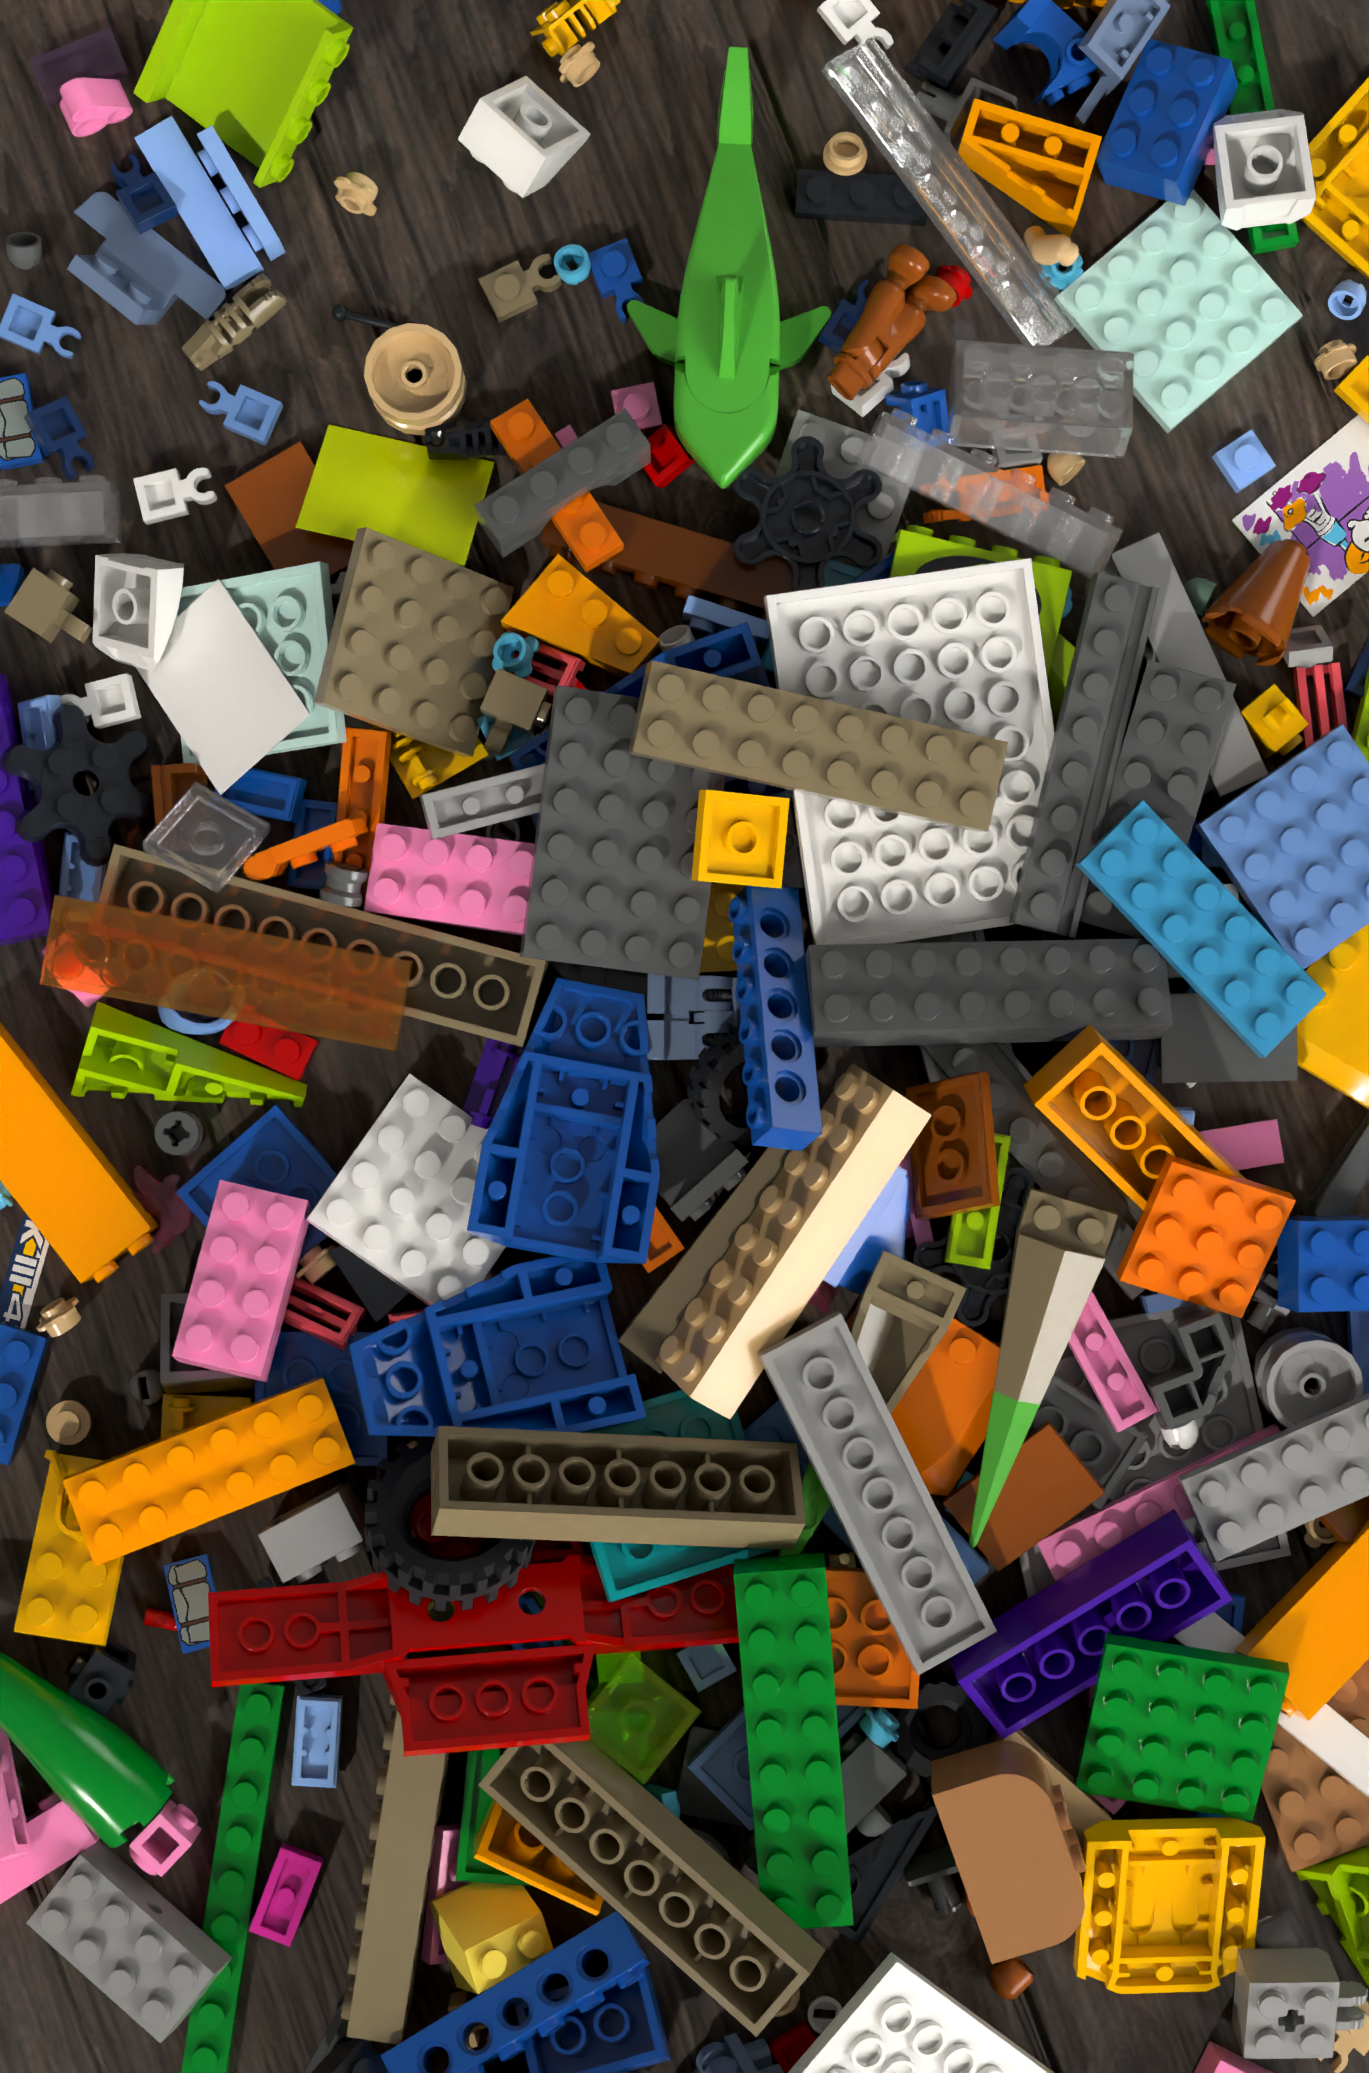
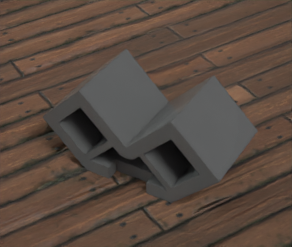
M1206 1308L1168 1323L1183 1366L1142 1381L1158 1410L1155 1413L1158 1423L1168 1430L1211 1413L1217 1400L1216 1394L1235 1359L1236 1353L1221 1314L1216 1310Z

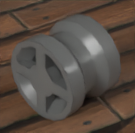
M326 861L324 872L327 875L325 885L320 887L318 897L338 905L361 907L364 898L360 892L361 886L368 880L369 870L348 863Z
M176 1111L165 1114L155 1127V1140L158 1146L165 1153L171 1155H184L196 1151L201 1146L205 1137V1129L201 1119L188 1111Z

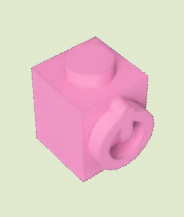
M169 1799L130 1843V1856L146 1873L162 1877L188 1850L202 1829L197 1825V1817L185 1805H176Z

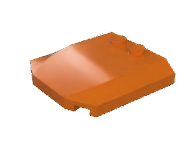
M857 1307L855 1308L850 1318L846 1322L849 1330L851 1328ZM955 1316L947 1332L891 1413L929 1494L943 1496L949 1495L986 1438L1000 1349L998 1341H992L971 1326L964 1325Z

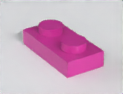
M283 1843L249 1931L290 1947L324 1858Z

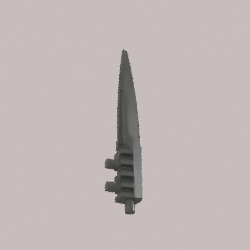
M1369 1109L1327 1169L1312 1195H1309L1300 1209L1301 1215L1297 1214L1296 1216H1341L1350 1214L1369 1180ZM1278 1246L1271 1254L1251 1297L1258 1304L1247 1321L1260 1330H1263L1273 1312L1286 1317L1291 1311L1278 1306Z

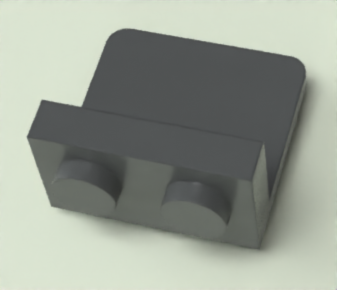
M691 1099L682 1100L656 1124V1149L660 1166L658 1193L682 1222L688 1216L696 1221L714 1205V1202L709 1197L721 1186L729 1191L747 1175L742 1167L749 1162L731 1141L728 1144L722 1142L699 1121V1118L691 1110L690 1104L693 1103Z

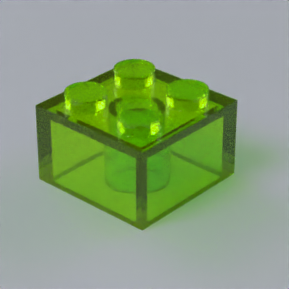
M625 1652L587 1700L591 1733L590 1740L643 1784L648 1781L701 1713V1710L632 1652Z

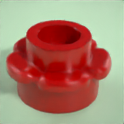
M942 265L938 267L935 277L946 281L956 292L957 299L952 307L958 306L963 299L968 300L972 296L973 290L969 285L971 278L962 267L957 265Z

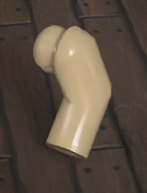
M1031 226L1024 233V241L1032 258L1041 265H1052L1059 262L1062 266H1070L1078 258V246L1071 242V238L1066 235H1046L1044 229L1040 226Z

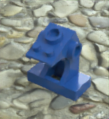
M1025 0L992 39L1004 51L1013 45L1021 43L1033 44L1041 49L1048 58L1049 79L1031 102L1033 105L1046 100L1048 107H1051L1059 102L1058 100L1065 97L1062 90L1065 89L1068 96L1078 92L1092 83L1089 75L1099 68L1078 47L1086 32L1052 0Z

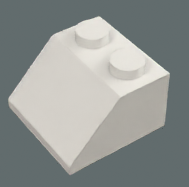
M524 76L481 97L458 140L470 150L471 155L477 161L484 163L499 176L509 190L524 198L546 186L587 141L590 133L531 79Z

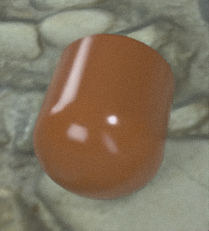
M1018 1956L999 1962L991 1970L989 1982L991 1988L999 1997L1005 2000H1014L1035 1980V1975Z

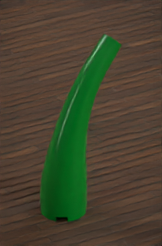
M0 1651V1728L32 1763L54 1793L110 1848H115L127 1842L128 1839L122 1832L138 1822L145 1827L168 1800L172 1791L166 1785H170L175 1779L118 1725Z

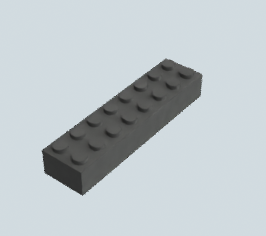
M1146 938L809 945L805 953L814 1047L1072 1041L1089 1024L1106 1040L1159 1039L1173 1025L1166 959Z

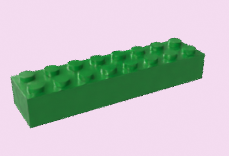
M824 1553L734 1559V1586L759 1891L802 1929L852 1926L854 1924Z

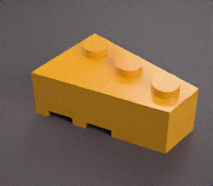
M974 98L956 159L1056 230L1070 237L1078 219L1102 136Z
M557 554L501 620L504 631L510 630L525 637L534 636L539 643L577 657L589 665L625 678L649 662L660 650V639L559 554Z

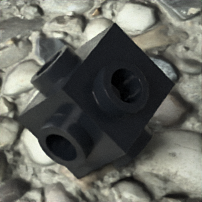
M107 1638L106 1646L91 1644L85 1653L79 1650L65 1672V1675L69 1676L67 1694L105 1716L114 1702L120 1705L129 1694L134 1683L130 1678L135 1673L137 1654Z

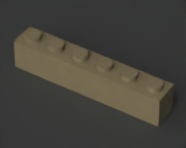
M771 1147L764 1149L747 1171V1175L733 1189L619 1336L618 1342L661 1374L663 1370L655 1360L660 1354L663 1342L673 1334L683 1319L687 1306L693 1299L697 1298L709 1280L712 1268L722 1260L734 1242L736 1232L748 1221L758 1206L762 1193L767 1187L771 1186L783 1168L787 1155L792 1150Z

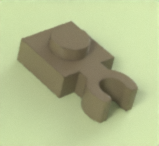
M542 254L536 257L528 270L523 271L517 260L478 279L498 323L538 305L534 292L538 290L552 292L562 285L559 275H555L550 279H544L539 275L543 268L552 264L549 254Z

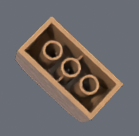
M996 1741L931 1761L932 1797L991 1963H999L1042 1950L1068 1939L1077 1930L1084 1915L1085 1900L1080 1873L1087 1871L1077 1829L1075 1826H1071L1067 1813L1069 1808L1061 1784L1052 1786L1043 1761L1034 1751L1022 1744L1011 1741Z

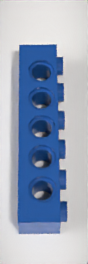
M746 885L731 900L728 912L729 920L733 923L734 930L732 958L737 965L738 982L735 996L737 1002L740 1003L741 1012L739 1040L744 1046L745 1064L742 1078L744 1084L747 1085L749 1104L746 1111V1123L751 1128L752 1145L802 1151L822 1134L799 891L796 888L784 886L782 888H769Z
M615 1911L380 2056L389 2073H432L430 2069L431 2056L435 2051L445 2049L449 2055V2065L443 2073H486L483 2066L500 2057L502 2062L515 2057L526 2049L523 2042L538 2032L543 2038L566 2024L563 2017L579 2008L580 2012L584 2013L605 2000L602 1993L618 1984L623 1989L644 1976L642 1968L649 1965L650 1962L628 1921L618 1911ZM598 1952L605 1953L609 1962L606 1972L599 1977H590L587 1972L589 1958ZM564 1976L568 1980L569 1991L564 1999L553 2002L548 1996V1986L554 1978ZM524 2000L529 2006V2016L522 2025L513 2026L508 2017L509 2009L515 2002ZM484 2024L489 2030V2041L483 2049L474 2051L469 2043L470 2033L476 2026Z

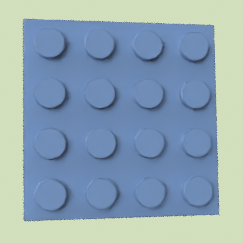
M1342 724L1336 726L1195 825V828L1259 923L1303 970L1369 924V762Z

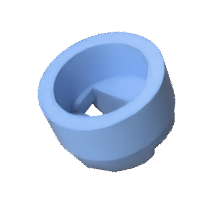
M1350 279L1342 281L1333 289L1328 299V307L1340 319H1355L1361 314L1366 304L1367 292L1361 283L1359 285ZM1346 295L1353 297L1351 304L1344 302Z

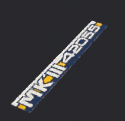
M25 1211L0 1294V1322L24 1329L49 1246V1242Z

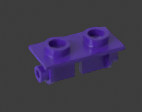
M487 1038L463 1111L473 1118L471 1121L472 1125L489 1129L525 1048Z

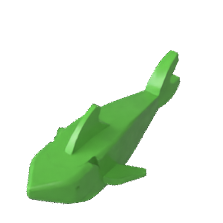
M729 47L718 108L717 151L686 265L678 319L638 300H631L627 304V312L650 352L661 362L675 367L674 425L678 439L686 451L722 489L727 488L772 441L778 414L779 371L796 365L805 357L831 317V310L827 306H821L780 322L776 272L752 152L754 112L747 47Z

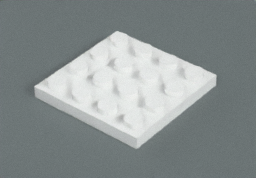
M409 1073L306 1221L429 1306L439 1301L443 1302L463 1292L466 1288L484 1280L506 1247L466 1232L481 1146L488 1129L472 1125L471 1121L473 1118Z

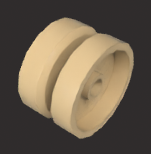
M406 323L388 329L374 341L366 356L364 378L377 412L388 425L405 434L425 435L426 428L449 423L456 419L465 403L467 382L457 349L444 333L429 325ZM417 376H422L421 380L416 382Z

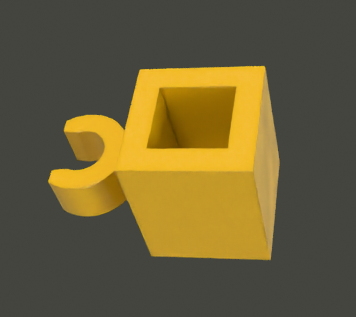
M1275 684L1264 690L1240 711L1257 749L1265 758L1277 751L1282 757L1303 741V738L1298 733L1309 725L1299 713V710Z

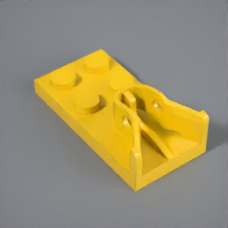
M47 1449L44 1457L50 1461L14 1632L106 1646L124 1556L94 1567L62 1482L65 1476L103 1462V1460L59 1454L55 1450Z

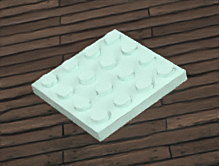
M1194 189L1185 206L1167 201L1057 295L1054 300L1055 305L1167 434L1303 316L1229 229L1221 225V220Z
M319 561L220 580L311 714L266 755L347 742L344 714L314 703L334 624L329 565ZM214 582L183 587L176 618ZM181 737L183 763H197V766H201Z

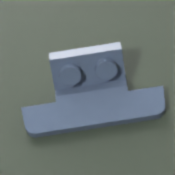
M1108 0L1078 45L1103 71V74L1076 114L1073 125L1083 130L1101 102L1122 81L1171 7L1168 4L1169 0Z
M96 192L74 211L76 215L104 236L106 240L101 244L95 255L76 254L67 270L135 325H156L178 298L183 300L202 317L208 318L209 321L214 317L212 314L225 304L226 294L220 283L153 229L140 234L122 205L110 194Z

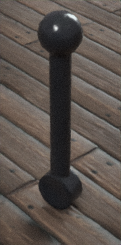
M337 304L332 309V317L338 322L348 319L387 330L403 325L349 311L343 304Z

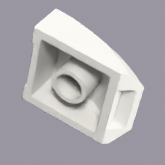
M1275 109L1227 115L1213 124L1216 182L1222 226L1237 231L1248 227L1281 223L1291 224L1310 215L1316 200L1305 119L1302 112Z
M116 553L95 555L92 642L95 647L119 663L154 672L164 653L177 615L183 584L184 564L141 554Z

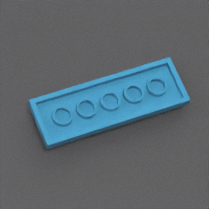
M1144 800L1138 801L1076 863V866L1259 1058H1265L1327 995Z

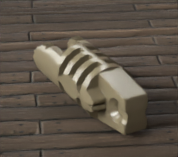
M259 274L232 297V303L228 304L226 302L222 305V308L212 314L214 317L211 321L207 318L197 332L182 347L185 355L200 371L228 353L230 354L234 350L232 346L242 344L247 337L253 334L252 330L254 327L259 329L286 305V297L281 292L274 289L270 291L272 290V284L266 275Z

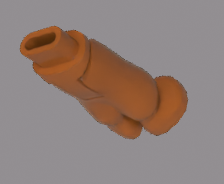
M899 244L889 254L887 277L875 284L860 318L844 341L840 353H837L833 358L835 367L828 375L827 380L847 400L852 401L860 389H868L901 350L921 332L926 322L924 311L943 312L950 310L957 299L956 292L946 281L935 276H924L930 268L929 262L919 250L912 246Z

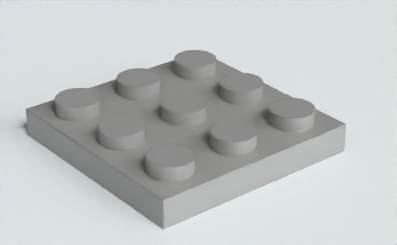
M798 410L774 478L782 477L790 471L792 467V445L797 439L804 436L814 437L823 445V466L830 476L837 479H846L862 469L875 472L881 479L882 490L874 501L868 502L859 508L856 520L862 531L875 536L880 541L883 552L880 560L887 556L892 536L899 522L922 452L906 451V447ZM803 509L795 515V520L801 530L813 529L820 524L818 515L812 510ZM845 557L832 559L863 571L870 568L858 566L852 560Z

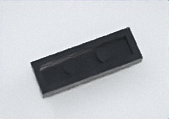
M798 169L795 218L925 226L927 221L929 177L856 173L850 176H842L831 171Z

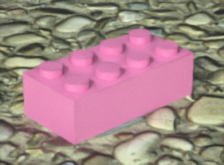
M377 823L364 911L384 917L523 936L534 843L458 833L431 840L429 830Z
M223 1180L219 1181L172 1357L181 1363L267 1382L309 1225L306 1219L313 1210L308 1200Z

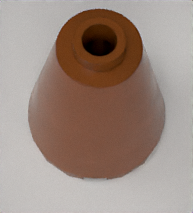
M1292 539L1273 541L1206 610L1202 617V623L1206 621L1208 623L1205 629L1208 638L1219 648L1240 660L1244 658L1245 654L1258 657L1255 665L1270 666L1278 663L1285 653L1311 564L1310 558L1306 554V548Z

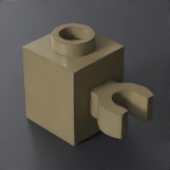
M33 568L4 611L50 643L53 642L61 629L83 644L87 642L93 633V628L71 614L80 601L79 598L69 591L73 583L52 569L45 576Z
M497 668L480 707L483 716L495 721L484 745L486 750L503 756L513 729L529 736L532 735L535 726L543 729L553 705L546 702L549 697L546 688Z

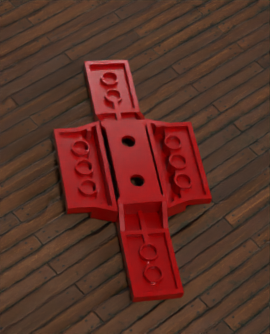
M431 1494L418 1501L410 1514L409 1526L412 1537L420 1547L435 1555L458 1557L471 1554L484 1546L488 1538L431 1535ZM536 1540L527 1569L522 1567L519 1570L518 1582L511 1589L505 1584L498 1588V1598L490 1603L486 1601L483 1595L473 1598V1609L462 1611L460 1600L449 1601L453 1605L454 1614L449 1620L444 1622L434 1621L428 1615V1605L434 1599L423 1597L419 1606L410 1603L408 1590L401 1587L394 1593L387 1587L388 1576L384 1571L346 1582L208 1592L212 1687L382 1673L401 1717L404 1757L589 1740L591 1733L586 1686L593 1655L739 1643L734 1563L613 1602H607L595 1559L592 1556H586L580 1541ZM529 1591L539 1593L545 1601L544 1609L533 1615L523 1612L518 1603L522 1594ZM562 1639H570L576 1644L571 1646L403 1660L409 1652L550 1640L558 1641Z

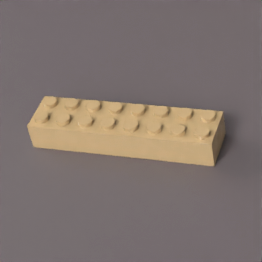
M853 1063L846 1073L838 1078L834 1091L820 1110L822 1134L802 1151L792 1150L787 1155L783 1168L771 1186L764 1190L758 1206L748 1221L738 1229L734 1242L722 1260L712 1268L709 1280L697 1298L689 1303L683 1319L673 1334L663 1342L660 1354L655 1360L659 1367L690 1398L728 1419H731L764 1369L757 1353L784 1339L932 1116Z

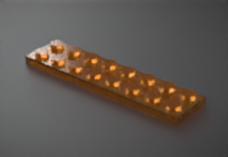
M55 895L40 984L395 1051L398 1046L413 961Z

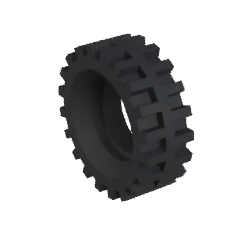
M418 1436V1445L411 1449L403 1441L395 1447V1458L391 1462L383 1458L378 1464L376 1480L370 1479L367 1487L365 1545L367 1552L371 1551L372 1567L377 1574L385 1572L388 1576L387 1587L394 1593L401 1587L408 1590L409 1602L419 1606L423 1597L434 1599L435 1610L445 1611L447 1601L460 1600L463 1611L473 1609V1598L483 1595L488 1603L498 1598V1588L505 1584L511 1589L518 1582L519 1570L522 1567L527 1569L536 1540L488 1538L484 1546L475 1552L458 1557L435 1555L420 1547L412 1537L409 1519L418 1501L431 1494V1450L434 1440H431L430 1436Z

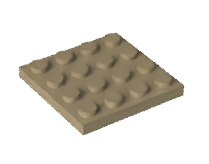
M367 527L358 528L314 703L457 755L473 757L480 729L477 719L483 716L480 707L490 687L494 672L492 667L494 659L493 650L495 643L504 632L501 620L509 611L514 587Z

